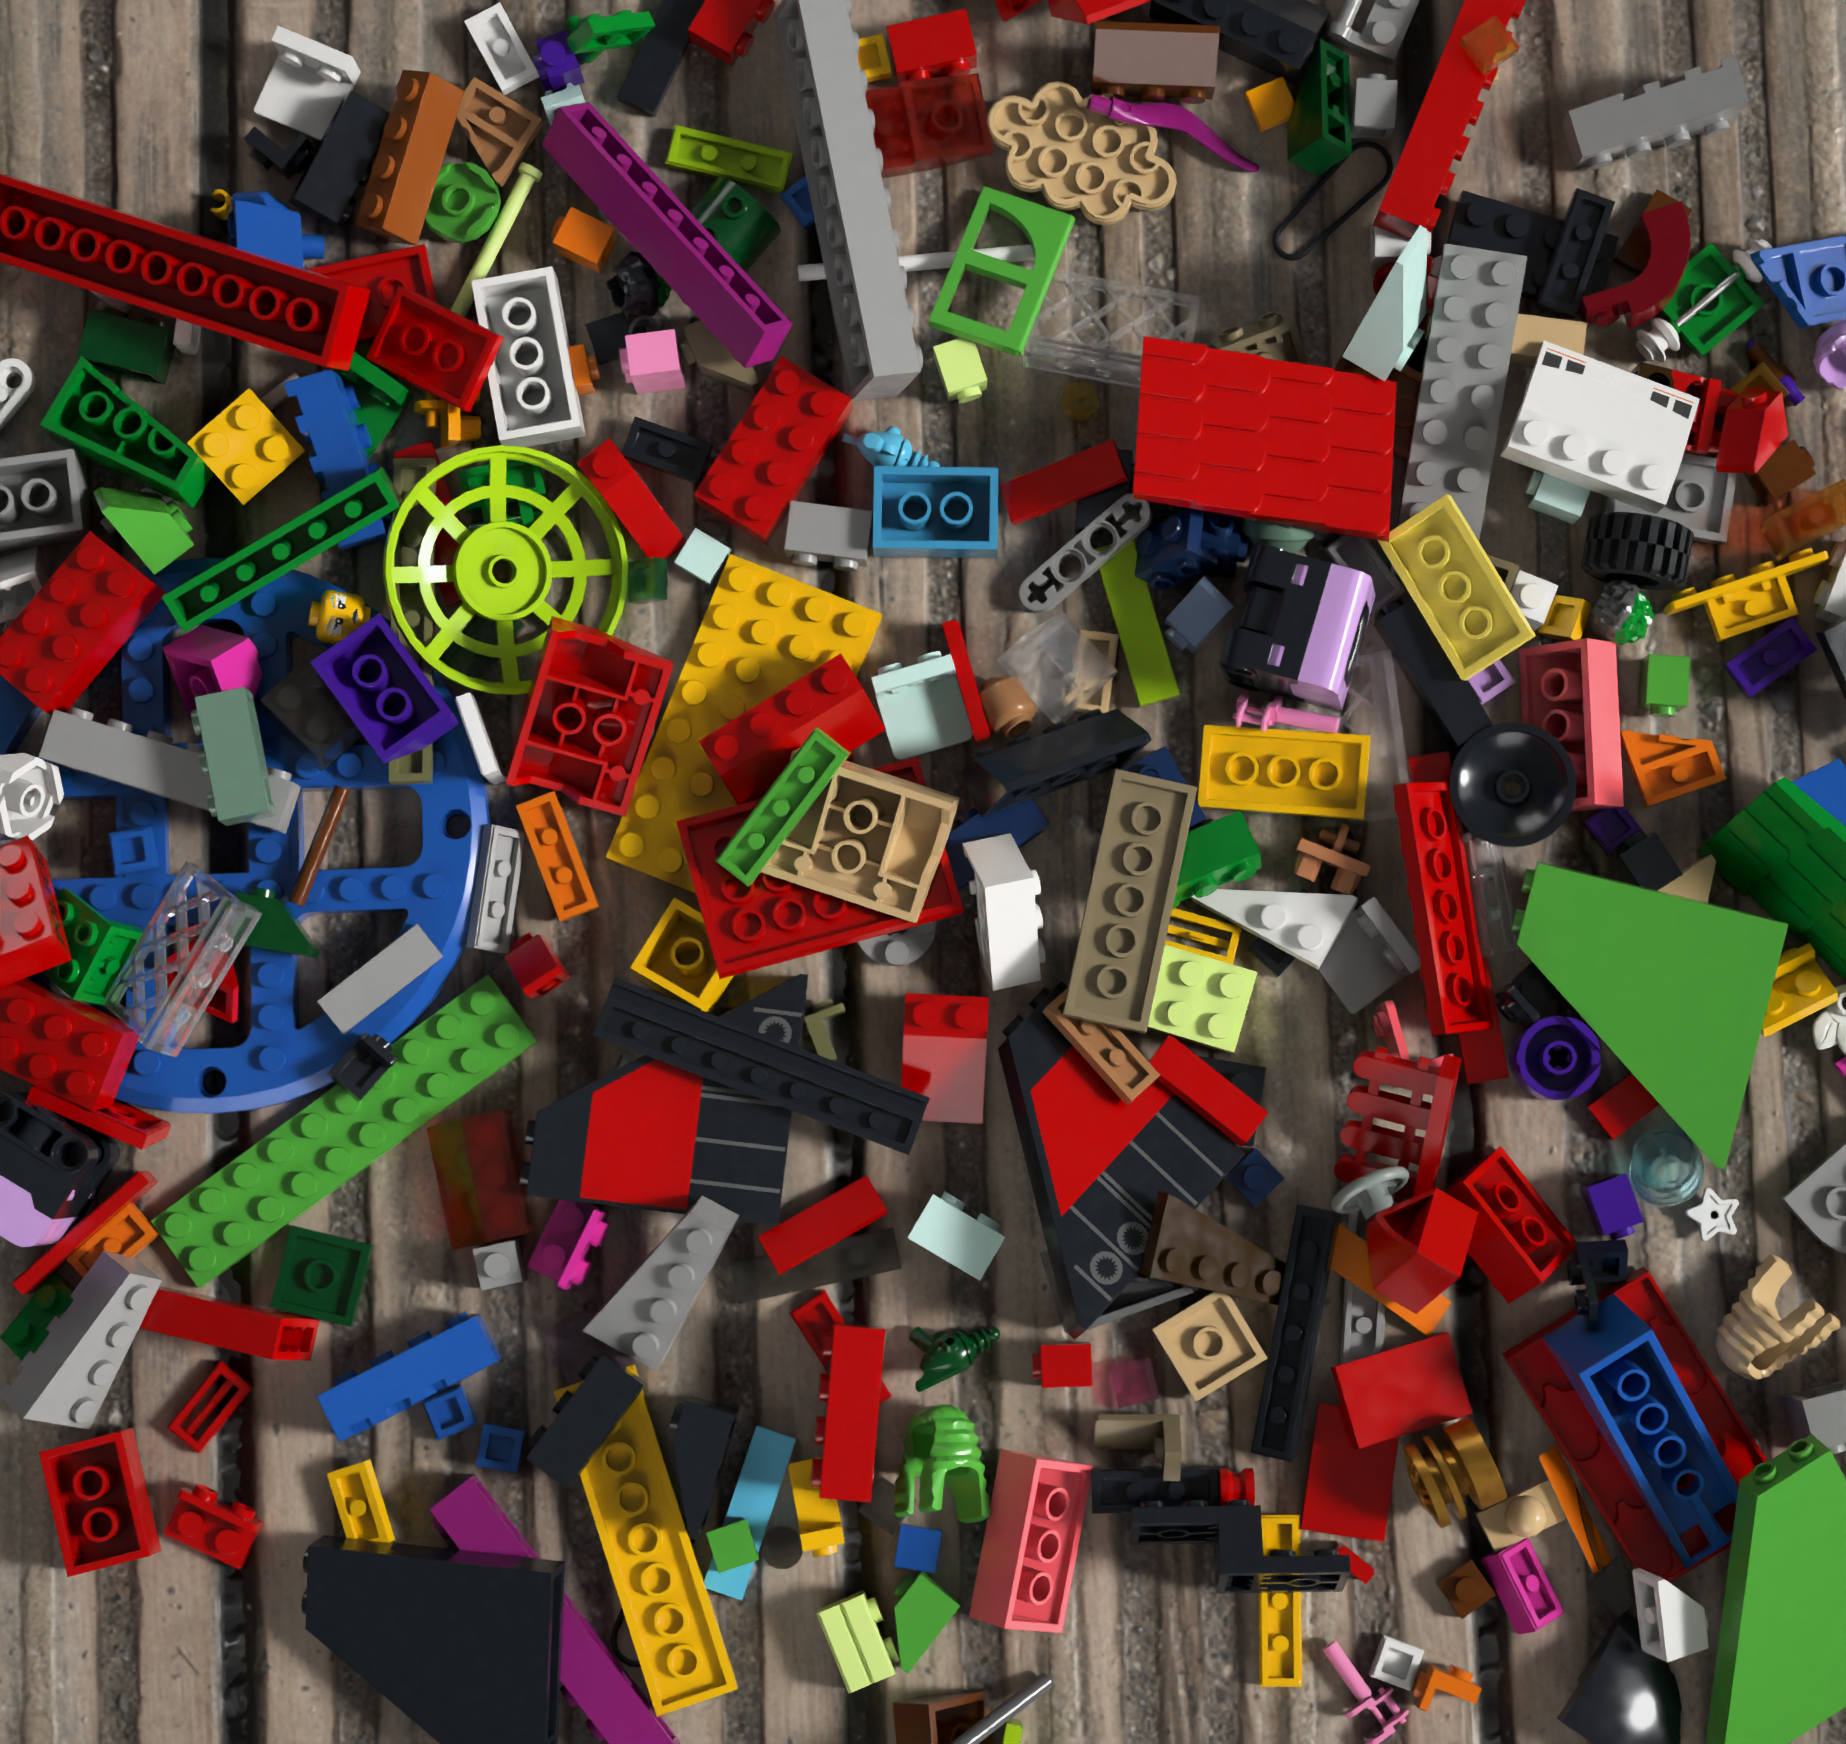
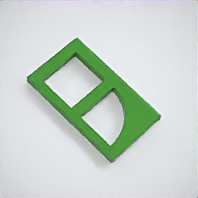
M984 186L930 316L928 327L1017 357L1022 356L1074 225L1075 217ZM989 209L1010 219L1026 235L1034 253L1035 264L1033 271L973 251ZM964 270L1025 290L1008 332L948 312Z

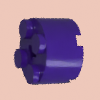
M1550 1016L1528 1024L1518 1033L1513 1041L1508 1061L1516 1082L1525 1092L1541 1100H1565L1581 1095L1597 1079L1601 1066L1600 1046L1593 1031L1583 1022L1565 1016ZM1560 1050L1562 1055L1559 1057V1061L1562 1066L1551 1067L1548 1063L1551 1059L1548 1052Z

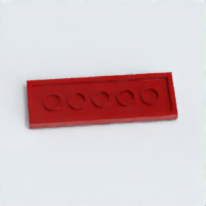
M1450 782L1404 783L1393 786L1395 797L1394 810L1398 817L1401 836L1400 849L1405 861L1408 880L1407 893L1411 900L1414 918L1413 932L1418 944L1421 963L1420 976L1424 983L1427 1001L1426 1015L1431 1027L1432 1036L1493 1029L1461 821L1451 801Z

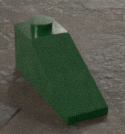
M1322 39L1314 42L1287 125L1288 160L1316 177L1352 154L1349 56Z

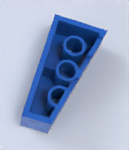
M332 368L284 383L288 397L293 396L300 404L302 412L298 413L295 419L300 434L303 433L307 444H313L315 451L310 452L309 461L319 484L325 483L327 490L321 492L323 500L379 468L377 462L371 464L370 458L367 455L366 449L373 445L366 424L359 425L355 409L361 408V403L354 384L347 386L346 381ZM392 512L337 543L338 547L348 552L386 540L392 522Z
M466 1311L444 1322L447 1328L446 1331L434 1337L427 1331L406 1342L409 1347L408 1350L396 1356L390 1350L369 1361L371 1369L359 1375L356 1374L355 1370H351L332 1380L334 1387L319 1394L317 1398L338 1441L341 1442L502 1360L481 1315L470 1318Z

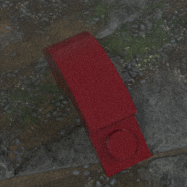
M1682 201L1641 213L1637 229L1647 256L1646 268L1637 278L1629 283L1582 297L1579 309L1582 322H1587V325L1596 323L1597 326H1605L1617 321L1620 315L1624 314L1628 329L1653 318L1670 302L1682 281L1691 247L1690 227Z

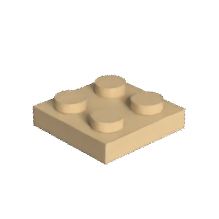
M1212 1291L1151 1328L1195 1402L1268 1359L1229 1294Z

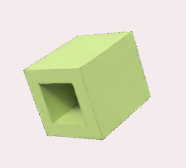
M958 338L933 346V357L948 402L958 399L959 403H966L981 397V391L987 390V377L975 342Z

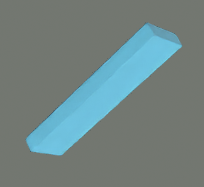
M756 1425L723 1523L724 1526L747 1518L758 1552L797 1439L760 1425ZM712 1556L704 1580L706 1589L742 1601L755 1561L718 1573L714 1557Z

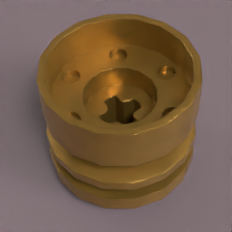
M1469 1417L1442 1428L1446 1448L1443 1450H1439L1435 1442L1428 1435L1422 1437V1444L1427 1456L1425 1458L1421 1456L1414 1443L1411 1442L1402 1446L1407 1463V1475L1418 1500L1441 1529L1451 1525L1445 1506L1447 1504H1450L1458 1519L1462 1520L1466 1518L1463 1497L1467 1495L1471 1497L1475 1505L1481 1510L1507 1499L1504 1484L1493 1458L1478 1429Z

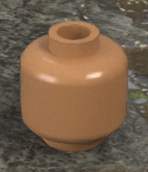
M996 675L981 685L982 691L979 695L989 731L993 735L1014 738L1026 732L1032 726L1034 721L1032 718L1036 713V704L1024 684L1017 677L1003 678L1001 675Z

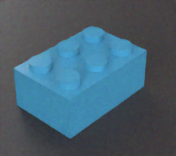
M874 466V557L997 558L998 468Z

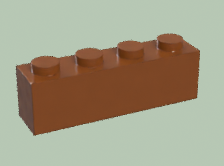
M402 71L400 81L396 86V94L388 120L384 126V133L376 159L372 165V172L365 195L360 204L356 226L389 242L417 246L464 90L431 72Z

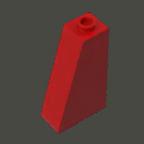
M159 1287L139 1328L271 1360L311 1361L320 1319L172 1288Z

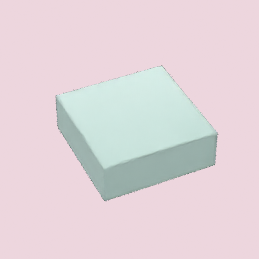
M695 528L674 561V564L706 584L711 585L729 556L731 549Z

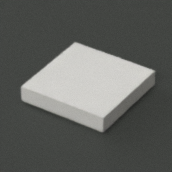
M470 692L457 696L455 702L481 775L494 785L504 782L505 770L481 703Z

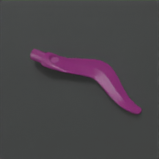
M1090 94L1087 100V110L1104 114L1107 119L1180 130L1232 165L1250 172L1259 171V166L1232 149L1201 119L1181 106L1169 103L1134 104L1112 96L1105 98L1095 94Z

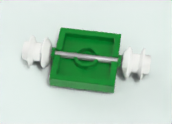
M1748 238L1746 241L1748 250L1746 252L1739 249L1733 251L1734 267H1732L1716 247L1710 243L1688 261L1678 290L1665 308L1659 312L1665 320L1654 317L1650 320L1652 330L1646 332L1639 329L1636 332L1638 338L1636 347L1643 357L1648 361L1655 359L1663 363L1666 360L1664 351L1667 348L1673 351L1680 349V337L1700 360L1759 311L1765 304L1744 279L1755 283L1762 281V275L1752 262L1750 254L1773 247L1764 239L1758 241L1755 238Z

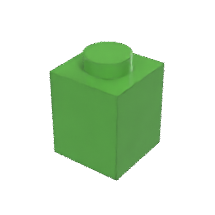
M1648 654L1641 660L1638 709L1650 710V716L1670 718L1675 717V712H1680L1688 706L1690 657Z

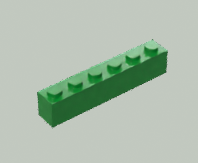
M383 466L169 590L162 596V599L185 633L399 508L403 499Z

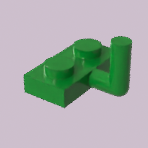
M623 10L613 16L601 17L600 14H591L581 20L578 15H574L564 21L570 35L566 39L572 54L578 53L584 63H592L604 50L635 46L656 26L649 11L631 13L630 10Z

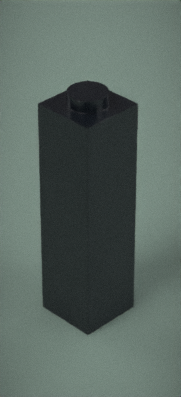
M1399 598L1381 609L1379 612L1382 618L1377 621L1374 627L1452 751L1457 749L1478 732L1491 727L1493 723L1467 681L1461 680L1414 600L1412 599L1404 604Z

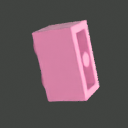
M675 329L625 335L626 348L619 349L622 373L625 374L626 383H633L637 395L686 388L681 348Z

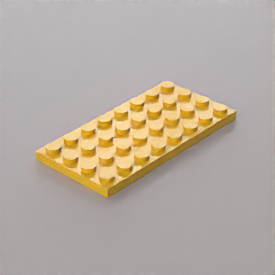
M730 554L637 779L626 817L622 816L606 858L696 894L676 821L737 805L701 747L699 740L840 653L858 679L883 615Z

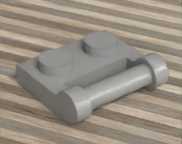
M1345 0L1337 20L1331 22L1326 35L1332 41L1393 65L1420 0H1376L1361 34L1353 31L1351 26L1362 0Z

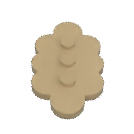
M1060 81L1047 83L1037 90L1031 101L1015 95L1002 97L989 109L986 120L988 135L995 145L1008 151L1005 160L1006 177L1020 191L1028 193L1042 191L1047 203L1055 210L1066 212L1080 208L1088 220L1094 224L1106 226L1121 221L1129 212L1131 206L1148 212L1156 211L1168 205L1174 197L1177 184L1176 175L1169 163L1155 156L1158 137L1154 126L1107 119L1104 114L1087 110L1086 104L1089 97L1082 99L1077 89L1068 83Z

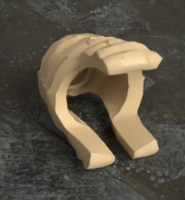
M1772 1254L1765 1258L1763 1264L1756 1267V1277L1748 1280L1747 1289L1740 1292L1739 1302L1733 1304L1731 1313L1723 1317V1325L1717 1327L1718 1335L1715 1340L1717 1353L1721 1361L1734 1373L1754 1381L1770 1377L1775 1370H1781L1784 1363L1793 1361L1796 1354H1806L1808 1349L1816 1348L1821 1341L1827 1340L1832 1331L1840 1328V1320L1830 1313L1824 1316V1309L1821 1305L1811 1299H1807L1783 1319L1779 1317L1775 1307V1300L1781 1286L1791 1276L1792 1271L1788 1263ZM1823 1317L1819 1322H1817V1323L1815 1324V1322H1816L1819 1318ZM1811 1327L1804 1335H1802L1807 1328Z

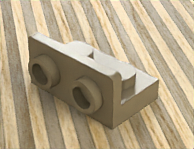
M1280 311L1265 313L1257 318V323L1242 328L1241 325L1228 327L1218 333V338L1210 341L1211 348L1256 354L1266 359L1308 364L1295 320L1286 313L1281 314Z

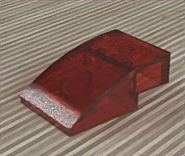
M978 73L901 81L897 87L867 90L865 94L868 109H872L875 116L873 136L875 146L881 150L883 156L882 178L946 167L987 156L994 152Z

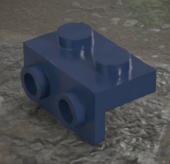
M1185 508L1144 530L1139 535L1136 543L1135 577L1150 583L1155 589L1171 590L1217 566L1218 556L1200 548L1204 511Z

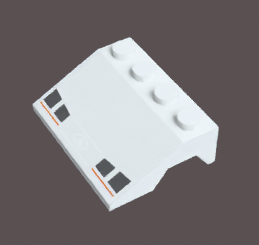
M1543 341L1526 385L1523 401L1500 456L1657 514L1667 503L1683 458L1700 398Z

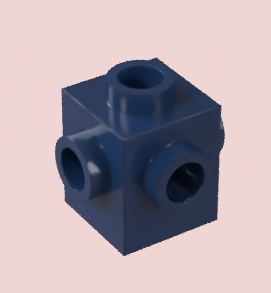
M1204 516L1200 548L1218 556L1217 566L1201 574L1214 578L1222 576L1235 577L1237 562L1245 563L1248 538L1241 537V521L1231 520L1225 516Z

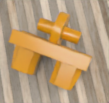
M481 390L476 398L475 403H477L480 400ZM425 391L426 400L414 402V412L426 415V428H438V415H440V449H453L458 443L477 441L481 437L480 416L460 415V408L442 399L438 400V397Z

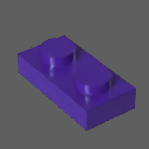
M1792 616L1723 665V668L1746 699H1749L1817 649Z

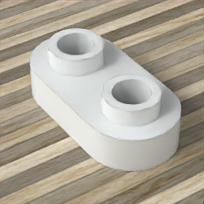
M8 358L0 362V430L6 426L30 397L36 385V378L32 369L23 361L15 358ZM15 376H21V384L16 388H10V380Z

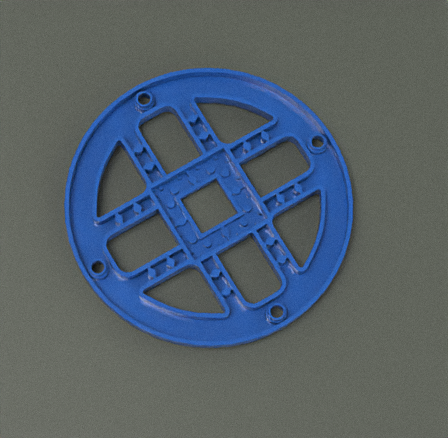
M224 558L172 561L155 575L147 566L138 569L165 592H168ZM291 570L198 624L239 625L244 632V636L249 637L256 646L259 654L257 660L263 675L254 698L266 765L267 767L292 774L290 781L301 787L286 834L248 823L249 873L170 875L168 798L56 765L59 767L64 792L62 801L116 799V832L144 827H152L154 832L159 869L110 878L52 880L56 899L62 888L70 889L106 919L137 926L147 934L126 973L127 1023L141 1029L142 1032L115 1099L141 1107L178 1113L223 1114L253 1111L284 1104L326 1089L336 1083L326 1074L364 1033H368L370 1036L378 1034L392 1045L412 1028L438 997L457 967L465 950L484 824L491 823L485 777L481 775L455 702L456 699L439 673L434 670V688L452 711L459 724L433 742V784L391 785L389 783V762L384 764L371 745L301 746L295 739L292 640L295 637H300L323 651L335 645L320 642L315 635L316 627L308 626L311 602H320L322 594L327 590L346 592L310 574ZM163 599L159 601L121 647L122 722L133 726L131 733L147 737L149 730L171 737L170 666L163 647L170 644L172 636L180 629V626ZM372 607L370 619L379 614V612ZM381 615L391 628V622ZM1 675L0 755L16 754L42 710ZM176 743L171 745L186 749L188 743ZM193 743L204 747L203 743ZM335 785L347 790L404 788L415 790L420 796L422 803L423 838L422 853L416 862L410 866L395 868L319 870L305 906L301 907L288 902L304 863L303 792L333 791ZM458 815L467 817L470 822V830L462 838H454L448 831V823L453 817ZM251 887L276 891L275 899L286 902L301 924L308 917L317 914L408 911V917L394 941L413 926L419 924L444 956L345 1034H342L327 1013L300 1029L298 955L250 947L252 1027L247 1040L237 1047L187 1049L184 1047L176 1035L175 999L165 995V959L174 954V928L231 926L237 892L249 894ZM41 972L27 977L30 980H33L41 985H44L50 989H53L63 994L58 989V987ZM213 1071H220L226 1077V1087L222 1093L217 1095L210 1093L205 1084L206 1078Z

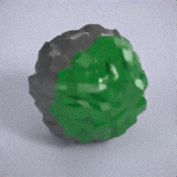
M1611 580L1605 586L1601 597L1593 608V613L1589 615L1587 623L1592 627L1591 631L1599 635L1603 641H1610L1620 645L1628 642L1634 643L1639 639L1645 638L1647 627L1654 618L1653 606L1647 600L1645 594L1639 590V587L1632 582Z

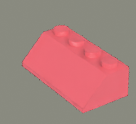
M1584 638L1518 649L1522 723L1536 726L1548 732L1563 745L1569 754L1576 774V795L1570 812L1624 807L1616 643Z
M1001 1449L990 1503L991 1512L990 1517L987 1519L969 1612L970 1618L1004 1629L1062 1633L1091 1483V1470H1093L1094 1466L1028 1452Z

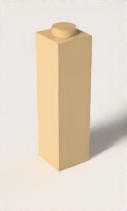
M1518 314L1509 364L1534 367L1543 341L1583 355L1587 322ZM1432 315L1427 316L1424 340H1428Z

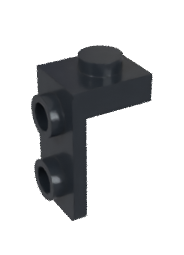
M1625 1239L1576 1242L1574 1260L1567 1261L1569 1285H1576L1577 1290L1574 1291L1576 1314L1584 1315L1587 1330H1596L1598 1298L1594 1283L1626 1281L1628 1247Z

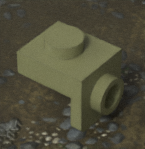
M829 999L809 1007L811 1015L804 1017L810 1034L802 1038L807 1051L837 1061L836 1053L823 1021L841 1015L846 1010L843 1002L834 1005L833 1000Z

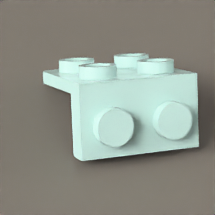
M941 651L927 653L917 658L918 664L902 668L901 663L886 665L877 669V676L871 677L891 750L896 760H907L967 742L972 738V731L956 679V669L951 654L942 656Z

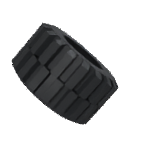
M1631 512L1598 514L1589 519L1581 569L1600 581L1608 583L1611 580H1625L1630 583L1632 582L1639 589L1669 590L1681 587L1686 583L1694 534L1682 524L1658 516Z

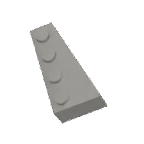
M1735 54L1721 58L1720 67L1706 73H1702L1700 66L1683 71L1684 75L1674 79L1670 85L1665 87L1662 82L1657 80L1631 93L1632 98L1625 100L1624 94L1619 93L1569 110L1562 121V127L1575 169L1588 165L1589 170H1595L1613 162L1612 159L1627 155L1628 159H1635L1649 154L1652 151V147L1666 144L1667 148H1675L1691 141V137L1705 133L1706 137H1714L1729 131L1732 123L1749 102Z

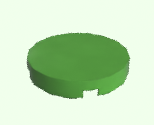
M452 162L442 165L424 222L433 234L447 242L464 243L478 239L490 230L498 218L501 205L498 186L485 169L474 163L464 162V164L454 165Z

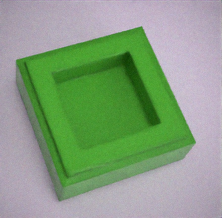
M747 1518L706 1531L718 1573L760 1559Z

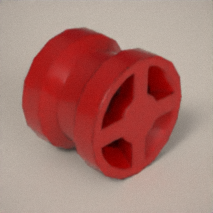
M1219 1468V1506H1225L1226 1501L1237 1499L1250 1501V1506H1254L1255 1482L1253 1468H1244L1241 1472H1231L1228 1468Z

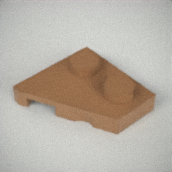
M473 77L464 91L456 119L495 183L503 188L544 125L541 117L476 77Z

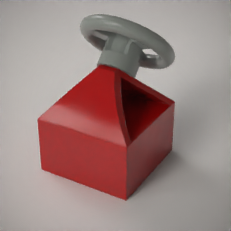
M1391 1166L1369 1173L1345 1186L1334 1196L1331 1207L1339 1214L1362 1211L1368 1222L1367 1248L1373 1289L1417 1314L1461 1277L1479 1212L1436 1187L1396 1204L1392 1195L1407 1183L1409 1172L1402 1166Z

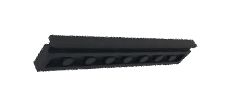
M615 978L593 1036L909 1155L925 1109L930 1100V1097Z

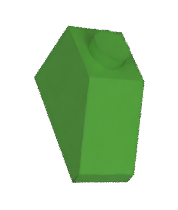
M919 1571L915 1578L908 1573L893 1592L898 1597L894 1605L900 1664L901 1669L907 1674L960 1607V1600L923 1571Z

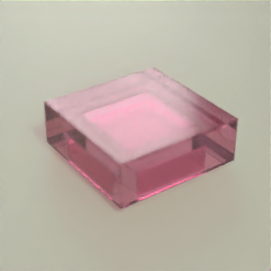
M1150 1357L1109 1366L1118 1408L1160 1399Z

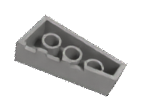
M701 1196L634 1272L619 1286L614 1294L599 1308L583 1329V1332L657 1371L678 1336L739 1215Z
M103 1251L70 1295L73 1300L72 1304L66 1312L62 1313L59 1317L55 1316L46 1328L50 1332L35 1353L32 1351L28 1352L19 1364L24 1369L12 1385L8 1382L5 1383L0 1390V1398L23 1419L90 1430L162 1279L134 1257Z

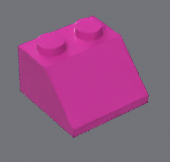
M200 625L163 647L190 720L191 710L197 709L194 697L245 687L253 693V699L255 698L263 674L257 660L259 657L258 650L249 637Z

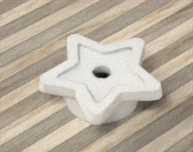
M1706 1187L1702 1201L1698 1205L1687 1209L1685 1214L1697 1222L1700 1226L1701 1240L1706 1242L1717 1232L1729 1235L1736 1234L1737 1229L1732 1215L1739 1205V1201L1737 1199H1720L1710 1187ZM1712 1211H1716L1718 1213V1217L1716 1219L1711 1218L1710 1214Z

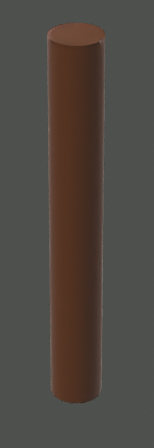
M337 785L334 786L288 902L301 907L305 906L350 794L349 790Z

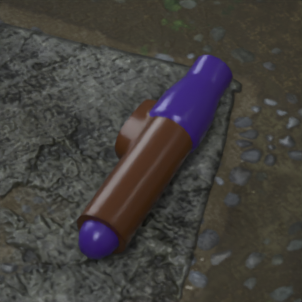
M1753 341L1745 343L1746 355L1754 364L1758 366L1764 362L1789 391L1785 398L1794 406H1797L1805 399L1794 382V375L1785 364H1777L1759 343L1756 344Z

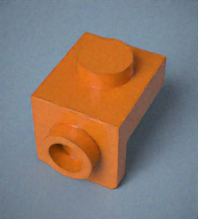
M1428 1663L1425 1673L1422 1671L1418 1672L1412 1686L1411 1695L1415 1696L1414 1704L1416 1707L1427 1712L1436 1688L1474 1704L1477 1703L1482 1688L1472 1681L1474 1674L1463 1668L1450 1664L1448 1671Z

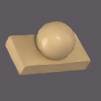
M1548 1478L1507 1497V1499L1475 1512L1494 1552H1498L1525 1538L1536 1536L1542 1530L1567 1519Z

